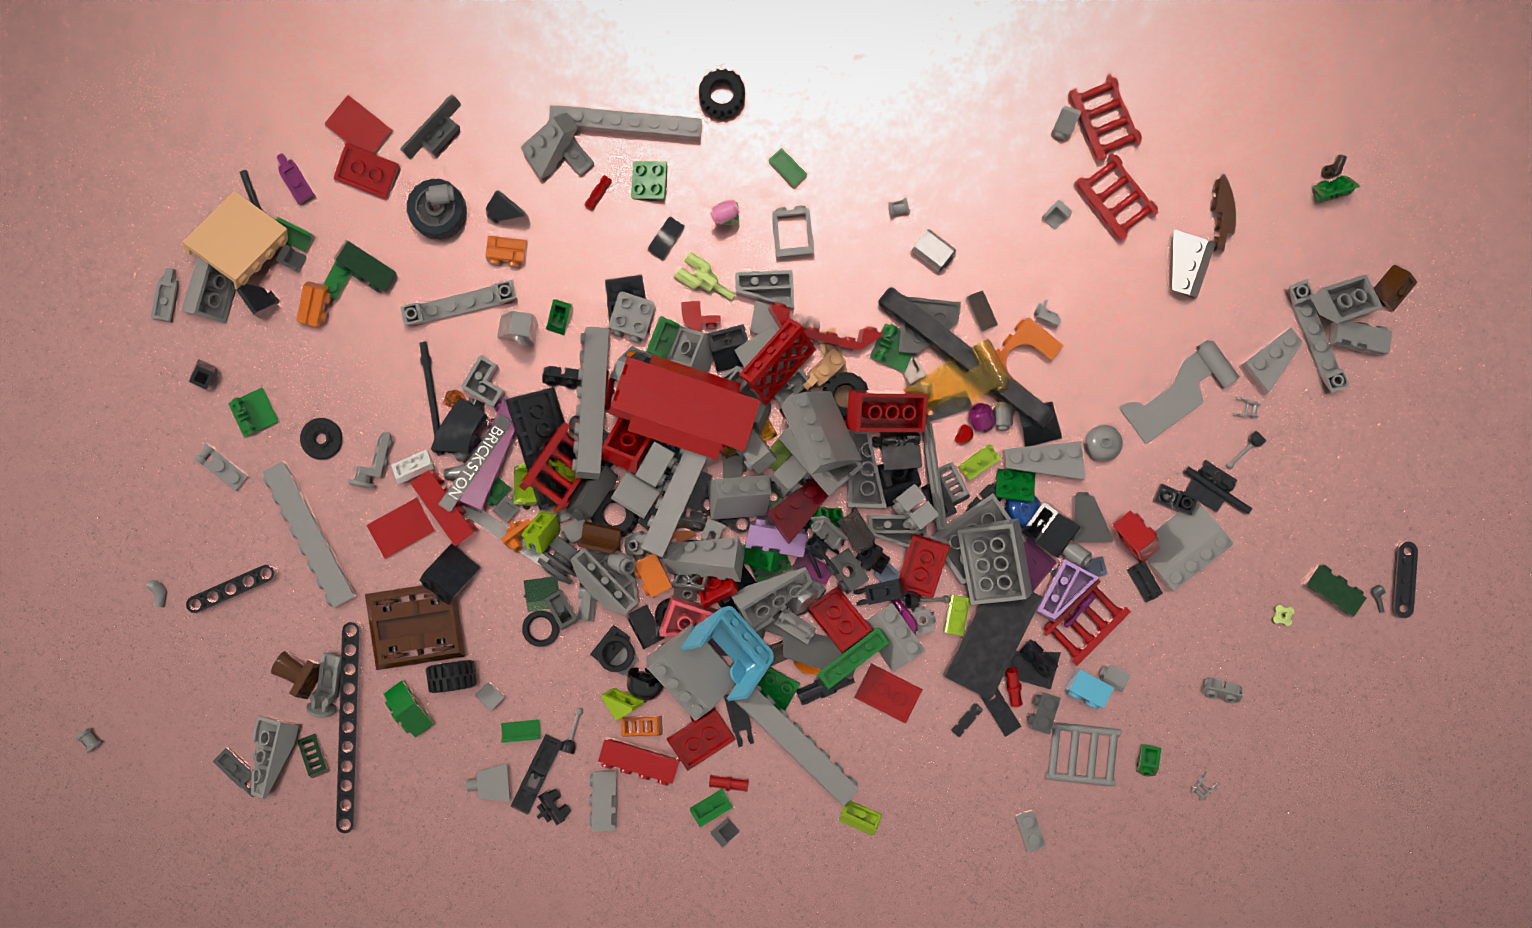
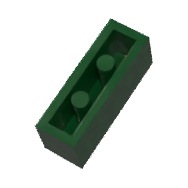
M345 240L334 257V260L337 261L336 266L344 271L348 268L354 272L352 274L353 277L361 282L365 279L369 282L368 286L377 292L379 289L385 291L396 274V271L348 240Z
M1324 564L1322 566L1315 565L1303 585L1349 617H1354L1367 599L1363 595L1364 592L1356 586L1353 588L1347 584L1348 581L1342 576L1338 575L1336 577L1331 573L1332 569Z

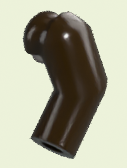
M1338 154L1335 164L1323 167L1324 176L1331 178L1341 174L1347 157Z

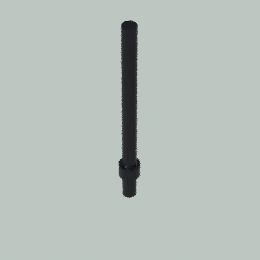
M427 341L419 342L421 352L420 364L424 370L435 438L440 428V421L430 365L432 360L428 353ZM438 451L437 456L445 455V451Z

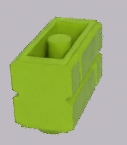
M957 595L950 596L944 633L964 636L970 598Z

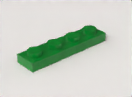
M876 628L816 675L829 690L889 644V641L879 628Z

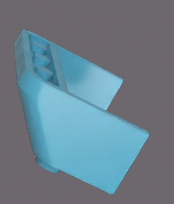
M722 607L697 624L680 648L682 650L700 648L712 637L734 661L730 669V677L736 685L728 695L727 700L746 699L773 662L774 655L769 646L733 607Z

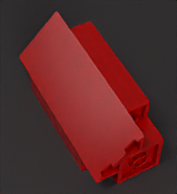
M652 355L650 364L627 356L609 414L629 420L628 431L717 460L719 453L723 454L725 446L745 452L761 400L743 395V392L739 391L741 383L656 355Z

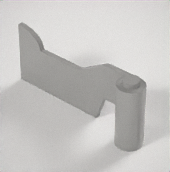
M1207 339L1198 345L1200 349L1182 362L1173 385L1145 405L1140 402H1128L1119 407L1145 444L1204 403L1198 383L1210 374L1214 373L1224 388L1240 378L1213 340L1209 342Z

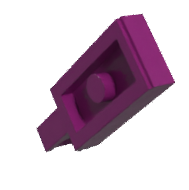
M283 153L277 155L276 158L281 164L277 167L278 172L296 202L300 205L315 196L293 159L288 161Z

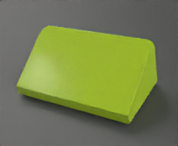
M849 800L844 806L838 821L874 836L883 814Z

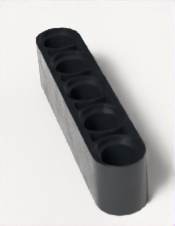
M272 565L257 567L191 596L186 601V608L191 613H202L274 581L278 574L277 570ZM266 568H269L272 572L271 577L268 579L263 576V571ZM248 576L254 579V583L250 587L245 583ZM230 584L236 586V592L232 595L228 592ZM214 591L218 594L216 602H212L210 599V594ZM195 599H198L201 603L198 610H195L192 606Z

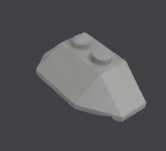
M583 548L571 558L579 582L606 609L625 616L638 604L636 580L631 574L622 575L608 566L610 553Z

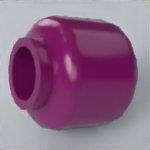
M977 403L972 406L968 416L974 429L983 432L990 431L996 423L995 414L991 406L984 403Z

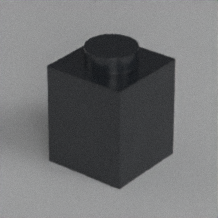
M198 359L191 372L189 382L206 390L216 367Z

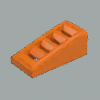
M662 715L622 717V737L662 735ZM628 721L632 723V732H629ZM636 721H639V732H637ZM644 721H647V731H645Z

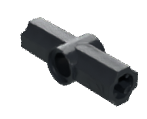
M843 678L828 690L822 681L817 679L813 683L797 689L796 692L801 704L806 705L818 698L822 699L836 693L837 690L855 683L854 678L852 680Z

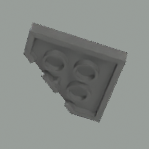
M905 296L948 330L960 320L961 302ZM901 323L899 354L918 355L930 346L924 339Z

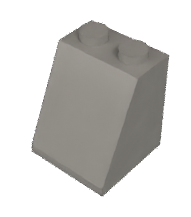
M771 325L735 349L744 368L776 334L777 329L774 325ZM790 360L789 367L794 363V360ZM784 361L780 362L779 369H783ZM782 374L777 375L776 382L781 378ZM772 375L767 376L766 384L771 382ZM765 388L764 395L769 392V388Z

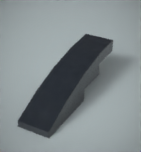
M545 734L510 807L526 815L529 814L556 759L562 741Z

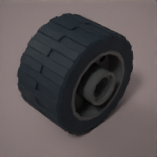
M440 178L424 180L416 185L412 192H410L406 203L408 218L413 226L422 235L435 239L449 238V236L456 234L462 228L467 214L466 202L455 185H453L455 200L439 205H431V202H427L426 191L429 190V186L452 185L451 182ZM441 206L439 211L433 212L434 207Z

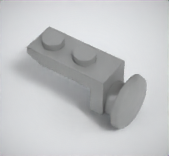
M382 432L377 438L371 468L357 465L354 480L347 479L349 484L366 489L375 488L376 485L369 482L371 476L380 478L382 467L386 466L387 456L385 454L387 448H390L392 441L389 432Z
M323 652L318 687L311 693V702L306 706L307 712L314 717L326 718L335 713L336 708L331 703L338 697L341 656L328 652Z

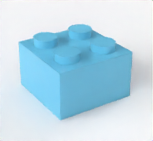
M1075 669L1065 689L1069 691L1068 695L1077 700L1083 698L1086 700V705L1098 709L1099 707H1105L1114 687L1081 669Z

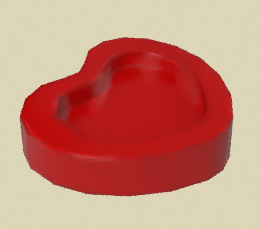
M966 424L961 425L955 441L959 444L970 442L973 438L972 428Z

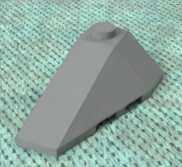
M804 567L748 585L731 595L743 619L757 632L774 620L773 616L779 610L783 611L787 607L786 604L792 598H797L813 581Z
M257 716L253 732V741L256 742L255 752L252 753V759H255V769L252 771L251 795L262 799L267 798L295 744L299 725Z

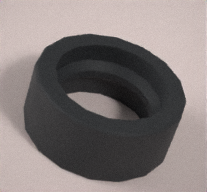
M534 611L524 619L522 625V634L525 640L536 647H545L552 644L559 633L558 623L554 616L547 611ZM538 617L546 618L552 625L551 635L544 640L535 639L529 631L531 622Z
M611 636L601 642L598 647L597 657L604 669L610 672H620L626 670L631 665L634 659V649L628 639L622 636ZM611 643H621L627 650V658L620 665H612L605 659V649Z

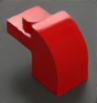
M700 301L681 302L683 321L689 329L702 332V325H706V328H717V325L721 324L720 315L701 316Z

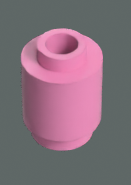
M732 199L712 207L713 212L710 215L715 223L718 222L721 225L737 217L740 210L735 200Z

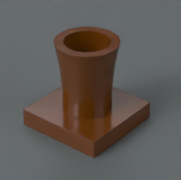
M283 651L275 660L271 674L294 684L289 694L297 698L308 699L318 682L320 662L308 659L306 664L303 665L287 651Z

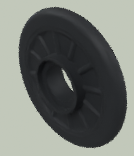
M327 418L310 420L305 424L300 434L302 449L308 456L314 459L322 460L332 457L337 453L342 443L340 428L335 422ZM319 433H324L326 436V441L323 444L316 442V436Z

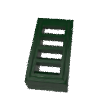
M316 734L297 740L309 777L315 778L330 772ZM311 742L314 743V745L310 747H304V745L309 744ZM316 749L315 753L307 755L308 752ZM314 758H319V760L314 761L312 763L310 762V760ZM321 765V767L313 770V767Z

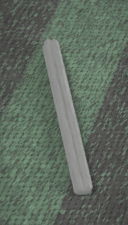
M928 422L926 423L925 432H922L933 507L939 514L935 518L938 531H944L947 529L946 514L932 424Z

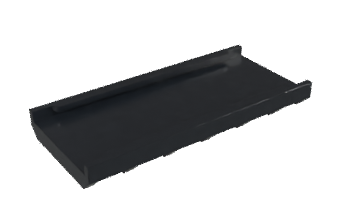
M554 387L506 400L527 471L530 470L559 426L565 422ZM560 441L557 446L559 451L571 460L576 459L573 448L567 443ZM549 457L554 462L555 458ZM539 472L536 476L539 478L538 481L560 497H563L567 491L566 487L545 472ZM533 487L540 511L557 505V503Z
M1032 592L1027 599L980 604L944 677L992 700L1043 596Z

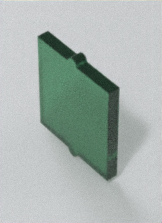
M551 576L523 581L525 589L524 598H526L528 612L549 609L544 599L560 590L557 579Z

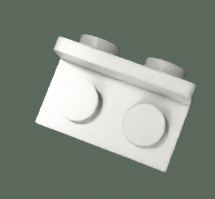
M427 450L391 465L398 484L434 469L433 461Z

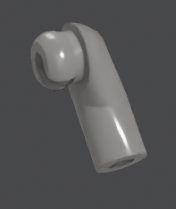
M157 580L148 581L147 589L151 590L155 595L154 606L163 607L166 595L165 588Z

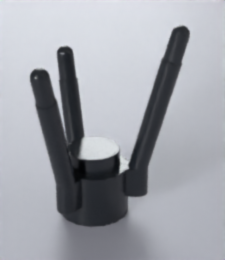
M818 536L809 538L805 544V551L811 559L818 578H822L814 555H821L832 570L839 574L840 572L824 553V547L826 546L836 554L840 552L837 549H832L824 542V539Z

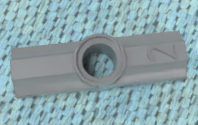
M580 583L577 618L578 620L593 622L595 606L598 600Z

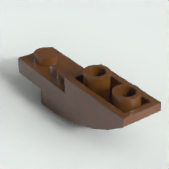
M1221 174L1218 179H1215L1213 189L1216 190V195L1212 197L1210 208L1213 209L1212 214L1220 215V217L1216 218L1215 222L1217 235L1213 236L1212 242L1216 243L1214 253L1222 254L1225 250L1227 236H1233L1236 229L1235 200L1225 174Z

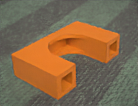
M1027 317L1026 320L1021 319L1017 323L1015 328L1018 330L1014 335L1009 334L1005 338L1003 343L1006 345L1002 350L998 348L991 356L994 360L991 363L1011 377L1006 367V359L1012 349L1019 346H1028L1051 362L1064 345Z

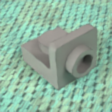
M1045 299L1043 303L1039 302L1035 310L1037 314L1036 319L1057 328L1061 318L1053 311H1044L1048 300Z

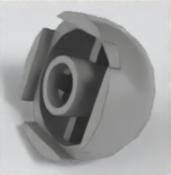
M1097 425L1090 429L1085 436V451L1089 457L1097 462L1114 460L1122 450L1123 440L1121 434L1110 425Z

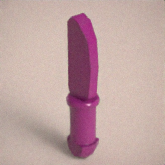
M1089 593L1082 603L1078 605L1079 608L1064 623L1066 628L1077 619L1082 611L1085 612L1087 607L1095 600L1096 596L1094 593Z
M900 598L891 600L911 630L914 632L918 631L916 620L908 611V608L901 602Z

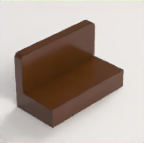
M1394 264L1374 287V290L1387 308L1394 311L1417 284V281L1411 272Z
M585 521L582 528V537L577 542V546L614 554L620 548L622 529Z

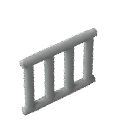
M1053 722L1049 772H1046L1045 779L1115 787L1114 772L1118 736H1121L1122 731L1113 728ZM1061 731L1072 732L1068 774L1056 773ZM1080 733L1091 734L1087 776L1075 775ZM1099 735L1110 736L1106 778L1095 777Z

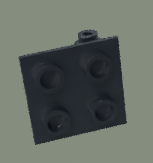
M919 432L880 433L884 471L922 467L921 435Z
M1206 459L1197 471L1229 493L1233 491L1238 481ZM1194 478L1185 490L1186 493L1197 497L1198 501L1218 512L1225 501L1224 498Z

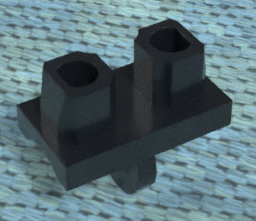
M557 789L549 792L545 791L538 796L541 804L537 806L541 812L536 816L538 819L544 817L547 823L553 820L557 826L565 821L564 818L571 813L566 804L559 808L556 807L554 802L561 798Z

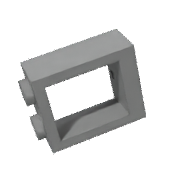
M806 205L794 206V209L787 210V207L775 208V211H772L776 259L814 255L810 207L806 208ZM806 214L809 246L781 249L777 217Z

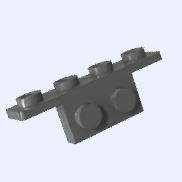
M450 94L409 140L404 143L400 150L409 159L423 146L436 155L461 128L450 117L462 103L453 94Z

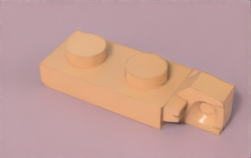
M833 348L809 370L807 375L810 378L803 386L807 390L814 384L818 387L822 386L847 361Z

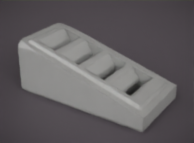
M953 461L940 467V478L954 506L969 499L970 494ZM950 470L953 471V473L948 474V475H946V476H944V477H943V475H942V474H944V473H946V472H948V471H950ZM953 477H956L955 480H953V481H951V482H949V483H946L947 480H949V479H951V478H953ZM957 484L960 485L959 487H957V488H955V489H953V490H950L951 487H953V486H955V485H957ZM963 491V493H961V494H959V495H957V496H955V497L953 496V495H955V494H957V493Z

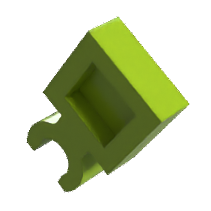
M555 458L554 462L551 459L547 460L551 468L554 467L555 471L573 482L575 472L557 458Z

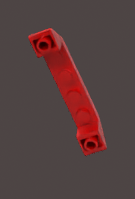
M778 302L768 307L770 314L780 329L789 319L791 309L786 308L785 304ZM866 326V328L859 330L857 342L854 337L845 336L840 338L837 337V333L829 331L826 334L820 333L819 329L814 327H808V329L804 330L809 340L852 351H858L882 336V332H878L877 328L872 326Z

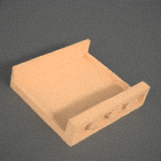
M233 191L182 243L184 252L188 255L194 253L232 280L235 289H238L241 285H245L248 282L249 277L254 272H258L261 269L262 264L267 259L269 260L274 256L275 251L279 247H283L286 244L288 233L287 228Z

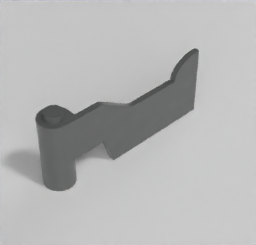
M781 610L773 616L774 620L770 624L756 632L762 640L766 631L782 636L784 658L823 670L842 655L841 651L829 637L814 633L809 643L805 644L776 626L775 622L780 616ZM855 670L844 678L852 680Z

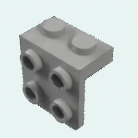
M620 292L608 325L609 330H612L611 334L622 337L624 334L630 336V340L638 343L641 340L646 341L647 330L654 312L655 303L632 294Z

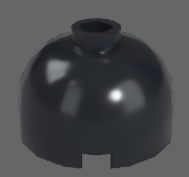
M639 667L628 671L626 684L629 693L633 697L644 700L645 703L656 699L662 693L664 686L647 668H645V672L639 671Z

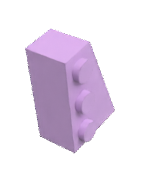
M756 519V521L751 522L746 548L753 546L762 548L763 551L771 550L780 554L797 557L804 556L805 544L809 534L805 532L804 528L788 544L774 525L767 524L768 521Z
M1066 559L1062 560L1036 611L1051 620H1055L1099 577Z

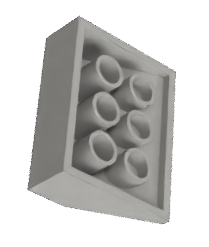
M831 391L803 392L791 395L781 405L811 475L862 460Z
M994 493L949 523L946 530L938 531L930 536L931 539L950 544L945 562L961 585L965 584L967 580L957 530L1011 519Z
M1197 501L1191 516L1178 512L1155 530L1160 548L1146 561L1170 591H1175L1234 545V543Z
M1019 518L957 530L971 605L1023 600L1032 594Z
M691 624L647 656L646 663L647 669L696 721L710 711L736 683L730 677L731 667L708 642H705L700 648L688 650L680 648L695 628Z

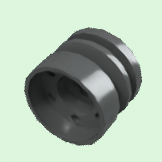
M556 535L549 544L555 551L553 555L544 551L543 554L549 558L548 562L542 558H539L537 562L552 577L570 585L572 580L566 574L569 573L576 577V573L571 569L573 566L571 558L579 550Z

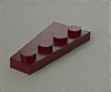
M813 478L767 511L766 514L786 542L790 544L827 499L828 495Z

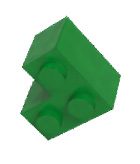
M402 680L383 693L387 700L385 702L386 706L391 712L393 711L391 716L397 723H402L401 726L407 734L410 732L416 738L434 724L428 712L418 703L412 690Z

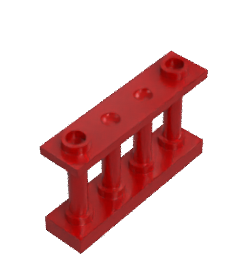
M1112 73L1106 76L1107 82L1085 92H1078L1077 88L1069 90L1067 94L1073 108L1081 111L1078 120L1097 163L1107 158V152L1132 141L1135 147L1142 143L1141 140L1143 139L1140 130L1135 128L1118 88L1120 85L1118 79L1113 77ZM1111 89L1114 100L1091 110L1085 109L1083 104L1085 99ZM1115 107L1119 108L1122 115L1121 118L1099 127H1093L1091 123L1092 117ZM1126 124L1129 135L1106 145L1100 143L1098 139L1100 134Z
M1111 153L1107 157L1110 161L1107 165L1090 178L1084 179L1083 176L1079 177L1074 184L1121 243L1129 236L1127 234L1128 229L1149 213L1154 218L1159 214L1157 211L1159 208L1153 200L1150 201L1125 170L1122 166V159L1118 155ZM1115 168L1121 175V178L1100 194H1096L1092 189L1093 184ZM1127 183L1133 193L1112 209H1108L1104 204L1105 199ZM1136 199H1139L1145 208L1124 224H1119L1115 219L1116 215Z
M566 422L559 426L519 484V487L524 491L529 486L531 488L535 487L557 503L553 510L554 513L561 509L565 510L570 503L568 498L582 479L575 478L571 482L551 468L547 462L550 456L552 458L555 457L572 469L573 460L560 452L557 447L561 441L573 448L574 441H576L569 436L567 431L571 426ZM545 472L566 487L567 491L563 497H560L538 481L539 478L536 477L538 473Z
M1099 579L1088 587L1054 622L1050 620L1043 627L1045 629L1042 633L1044 636L1052 633L1072 653L1070 661L1075 666H1078L1131 612L1126 606L1122 608L1120 606L1117 607L1097 587L1101 582ZM1092 592L1112 612L1111 615L1113 617L1109 621H1104L1088 606L1085 613L1098 625L1099 631L1095 635L1090 634L1075 620L1071 626L1085 639L1084 642L1086 643L1080 649L1079 647L1076 648L1056 627L1064 619L1067 621L1071 616L1070 612L1077 605H1080L1083 599Z

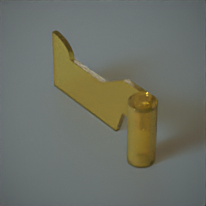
M986 339L972 347L980 362V365L964 373L950 360L901 391H919L928 394V413L954 396L980 397L995 388L1002 390L1009 386L1008 382L1011 379L990 339Z

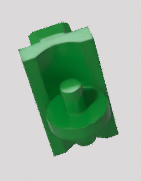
M819 507L812 516H826L831 520V523L840 528L843 512L841 508ZM810 518L809 525L811 527L814 522Z

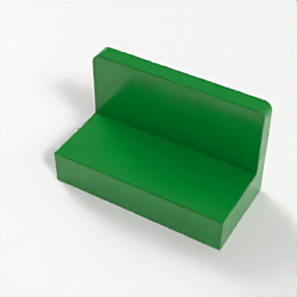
M277 216L276 221L287 228L288 241L286 243L307 253L315 236Z
M540 719L501 723V743L538 740L542 738Z

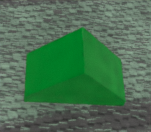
M553 299L546 329L564 335L574 308L573 305Z

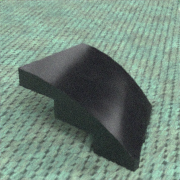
M643 273L604 280L609 321L620 292L646 299ZM650 324L647 333H650Z
M460 398L442 422L432 443L431 450L434 453L447 451L451 454H470L481 442L476 431L487 420V415Z

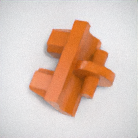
M529 518L524 522L520 519L516 523L512 519L508 522L511 527L505 530L507 534L501 538L503 543L515 553H518L524 547L520 542L524 539L521 534L532 522Z

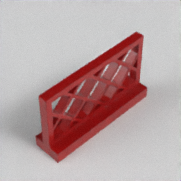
M791 318L785 322L739 374L764 405L770 402L816 350L805 334L804 327ZM803 346H807L808 349L801 354ZM797 347L796 355H791L792 348ZM790 360H794V364L789 368ZM784 361L783 369H779L780 362ZM782 374L781 379L776 382L777 375ZM772 375L771 382L766 384L767 376ZM765 388H769V392L764 397Z

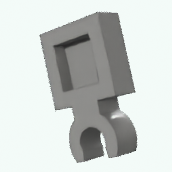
M513 492L511 499L505 496L493 509V512L506 523L520 509L517 505H513Z

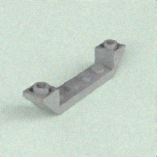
M1308 279L1289 286L1292 307L1320 377L1331 393L1349 387L1343 368L1339 369L1311 299L1314 294Z
M513 280L495 283L491 287L421 304L417 302L400 306L404 325L428 323L498 306L517 299Z

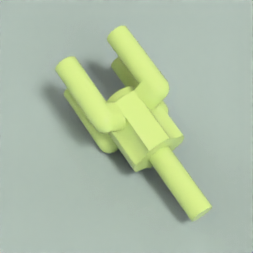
M690 251L683 261L695 268L696 271L694 274H691L680 267L673 277L694 290L700 286L707 292H710L713 288L732 300L735 293L717 282L719 276L710 271L712 265Z

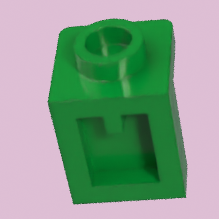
M497 476L486 503L490 506L493 504L497 506L510 493L512 488Z
M1142 744L1137 773L1147 777L1156 776L1160 765V747Z

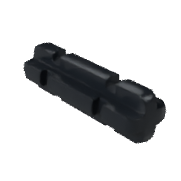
M974 703L970 708L971 711H967L958 721L959 724L952 728V732L956 736L961 737L964 733L963 730H967L975 721L976 715L979 716L982 713L983 709L978 704Z

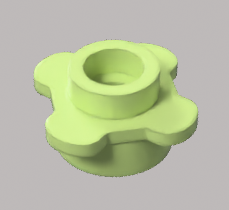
M1282 605L1276 606L1273 621L1276 624L1284 623L1286 626H1290L1294 609L1291 607L1284 608Z

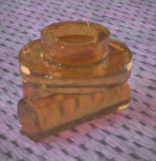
M458 390L448 391L443 405L453 407L460 398L464 400L465 397Z

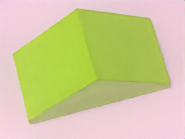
M614 687L602 694V699L615 721L644 704V700L637 699Z

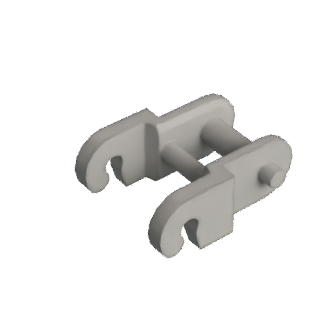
M1237 397V400L1246 401L1247 406L1244 414L1234 412L1235 416L1244 418L1252 416V419L1259 417L1256 415L1258 406H1261L1258 401L1250 402L1248 398ZM1250 404L1254 405L1252 414L1248 413Z
M1206 771L1197 779L1198 783L1195 787H1191V792L1195 791L1201 797L1200 801L1206 800L1209 792L1213 793L1216 787L1220 785L1217 782L1211 789H1208L1202 784L1204 776L1207 775ZM1199 786L1206 790L1204 794L1197 789Z

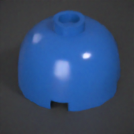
M1035 495L1034 502L1007 499L1004 509L1011 519L1019 518L1020 527L1024 529L1040 508L1041 502Z

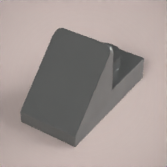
M562 590L544 599L561 630L578 621L576 613Z

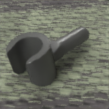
M1377 585L1372 588V594L1378 602L1380 613H1383L1385 610L1381 596L1386 591L1382 585Z

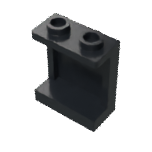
M451 543L425 570L419 581L426 589L432 591L440 601L449 605L470 580H473L481 567Z

